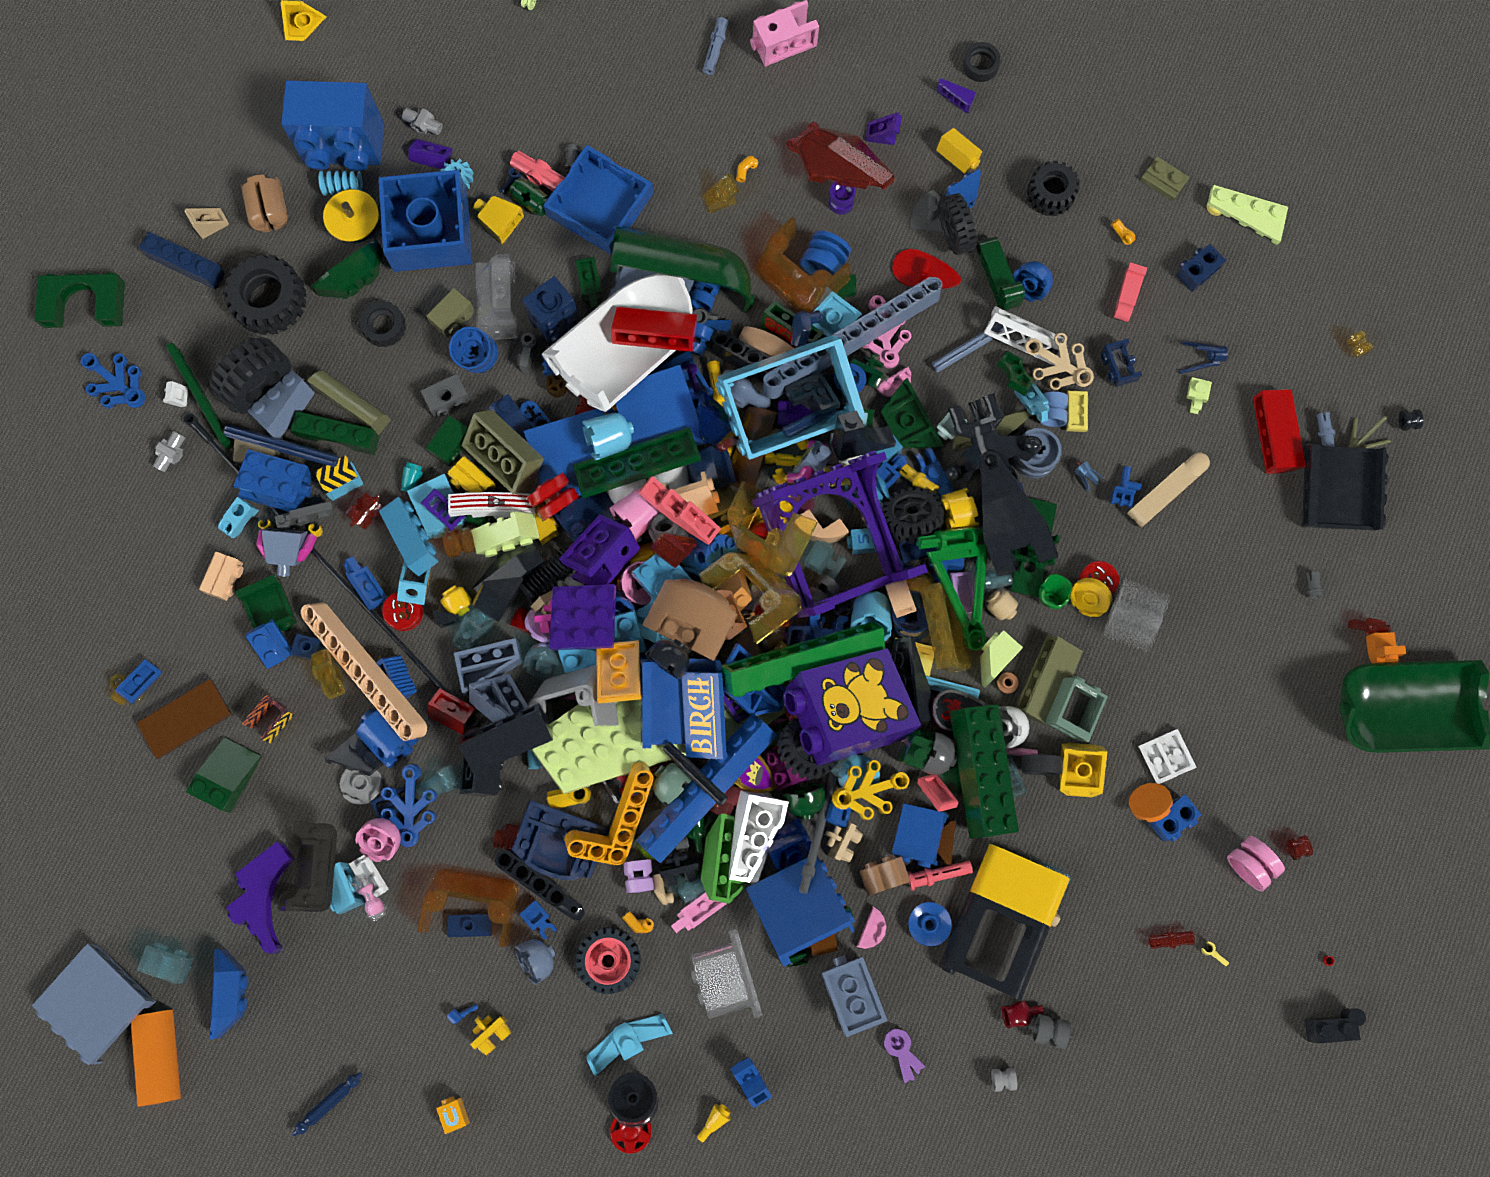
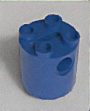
M688 534L685 546L680 549L681 563L684 567L694 568L703 574L724 576L738 567L736 539L725 534H717L708 545L692 534Z
M374 708L368 710L361 717L356 732L357 736L387 768L394 766L401 756L407 757L414 750L412 746L419 740L418 738L408 741L402 740L380 712Z

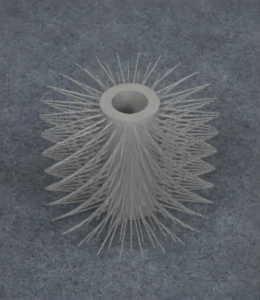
M1123 580L1126 584H1122L1124 585L1123 587L1120 586L1121 590H1119V594L1117 593L1118 597L1115 595V600L1108 615V624L1105 626L1108 629L1105 630L1114 631L1109 633L1112 636L1116 634L1119 638L1120 636L1124 639L1126 637L1130 642H1132L1130 640L1132 639L1135 643H1137L1135 640L1138 642L1139 640L1143 641L1142 643L1146 646L1147 642L1153 644V636L1156 637V633L1158 636V630L1163 622L1164 608L1167 605L1157 603L1162 602L1158 597L1155 596L1154 598L1150 593L1147 592L1146 594L1142 589L1139 588L1138 590L1132 584L1130 586Z

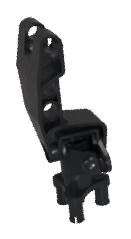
M995 393L982 397L988 412L987 416L983 410L981 399L975 400V404L974 402L968 403L974 418L973 423H966L961 405L948 409L954 425V434L971 438L972 446L948 466L946 477L952 482H970L975 470H981L984 542L998 577L1019 571L1013 553L1014 550L1031 545L1036 553L1038 564L1058 558L1059 556L1046 520L1018 484L1019 477L1008 462V458L1014 456L1028 462L1041 450L1042 441L1036 436L999 435L996 428L1005 416L998 406Z

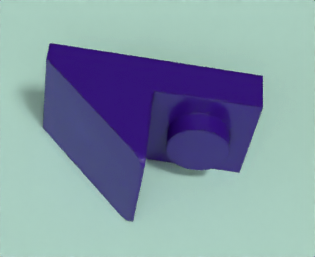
M896 112L868 122L865 140L894 145L896 134L900 133L902 115Z

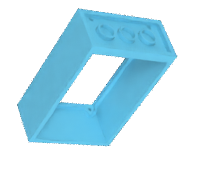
M833 335L717 376L718 382H716L718 393L724 397L725 402H722L724 411L732 420L729 421L730 429L738 438L735 441L738 452H741L742 456L745 455L749 460L835 429L838 415L857 411L861 419L866 418L842 339ZM826 349V352L830 354L846 405L844 409L836 411L831 417L790 438L785 437L783 431L755 441H748L731 393V386H734L733 381Z

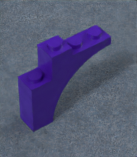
M278 841L235 873L238 878V885L242 890H247V892L226 907L229 912L227 914L229 919L238 925L248 923L247 928L254 936L257 935L261 941L259 943L260 947L265 953L269 952V954H277L283 949L273 927L272 900L279 879L286 868L295 860L286 845Z

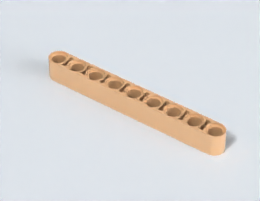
M324 602L304 605L301 609V616L304 622L399 737L404 741L425 736L427 733L425 721L330 607Z

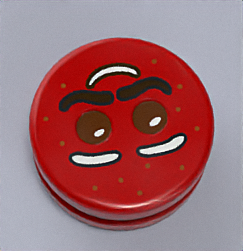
M1094 561L1088 564L1081 571L1078 581L1083 578L1100 580L1109 588L1111 595L1117 590L1119 585L1118 572L1111 564L1104 561Z
M395 592L383 604V618L388 625L397 631H410L420 624L423 618V606L397 601L398 592Z

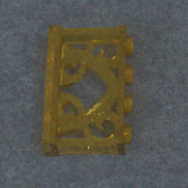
M936 583L921 587L920 590L937 669L949 670V673L971 669L967 647L963 640L962 627L942 585Z

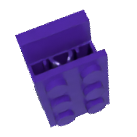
M599 514L559 559L562 564L576 570L571 576L573 580L583 585H608L639 551L640 547L625 524H620Z

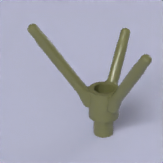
M1383 416L1361 439L1356 437L1358 418H1354L1350 444L1347 447L1373 448L1390 443L1391 439L1364 444V441L1387 417Z

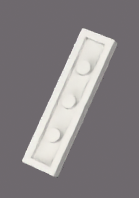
M994 307L991 313L992 318L984 334L1023 352H1026L1022 343L1025 344L1030 338H1036L1041 342L1043 348L1058 350L1056 356L1060 357L1058 344L1054 341L1055 333L999 307ZM996 321L1004 326L1005 331L996 333L991 328ZM1020 332L1023 339L1013 341L1010 339L1009 333ZM1058 336L1057 341L1062 342L1064 338ZM1039 354L1032 355L1049 364L1055 365L1054 363L1050 362L1049 360L1045 359Z

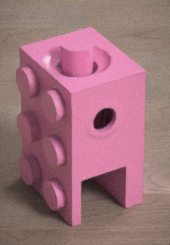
M807 0L795 2L790 7L778 9L770 15L760 16L753 21V38L750 39L753 50L758 51L765 67L817 46L819 25L817 20L806 23Z

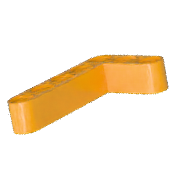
M636 762L631 767L609 835L603 836L578 830L569 831L565 835L564 841L570 856L612 865H620L626 861L653 783V775L645 762ZM640 773H646L644 776L638 777ZM639 792L637 796H631L633 793ZM633 811L632 814L625 815L627 812ZM574 842H579L577 845H571ZM594 846H600L597 849H592Z

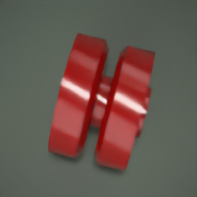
M563 472L555 478H550L535 488L536 491L526 497L531 506H537L543 501L546 503L537 511L542 521L547 520L579 497L574 487H570L563 492L560 491L569 482Z

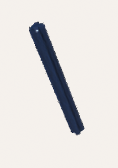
M226 425L223 431L226 437L336 467L339 458L334 454L231 425Z

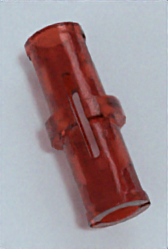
M1192 930L1175 933L1168 931L1166 934L1148 936L1151 949L1162 947L1173 949L1176 946L1195 944V936Z

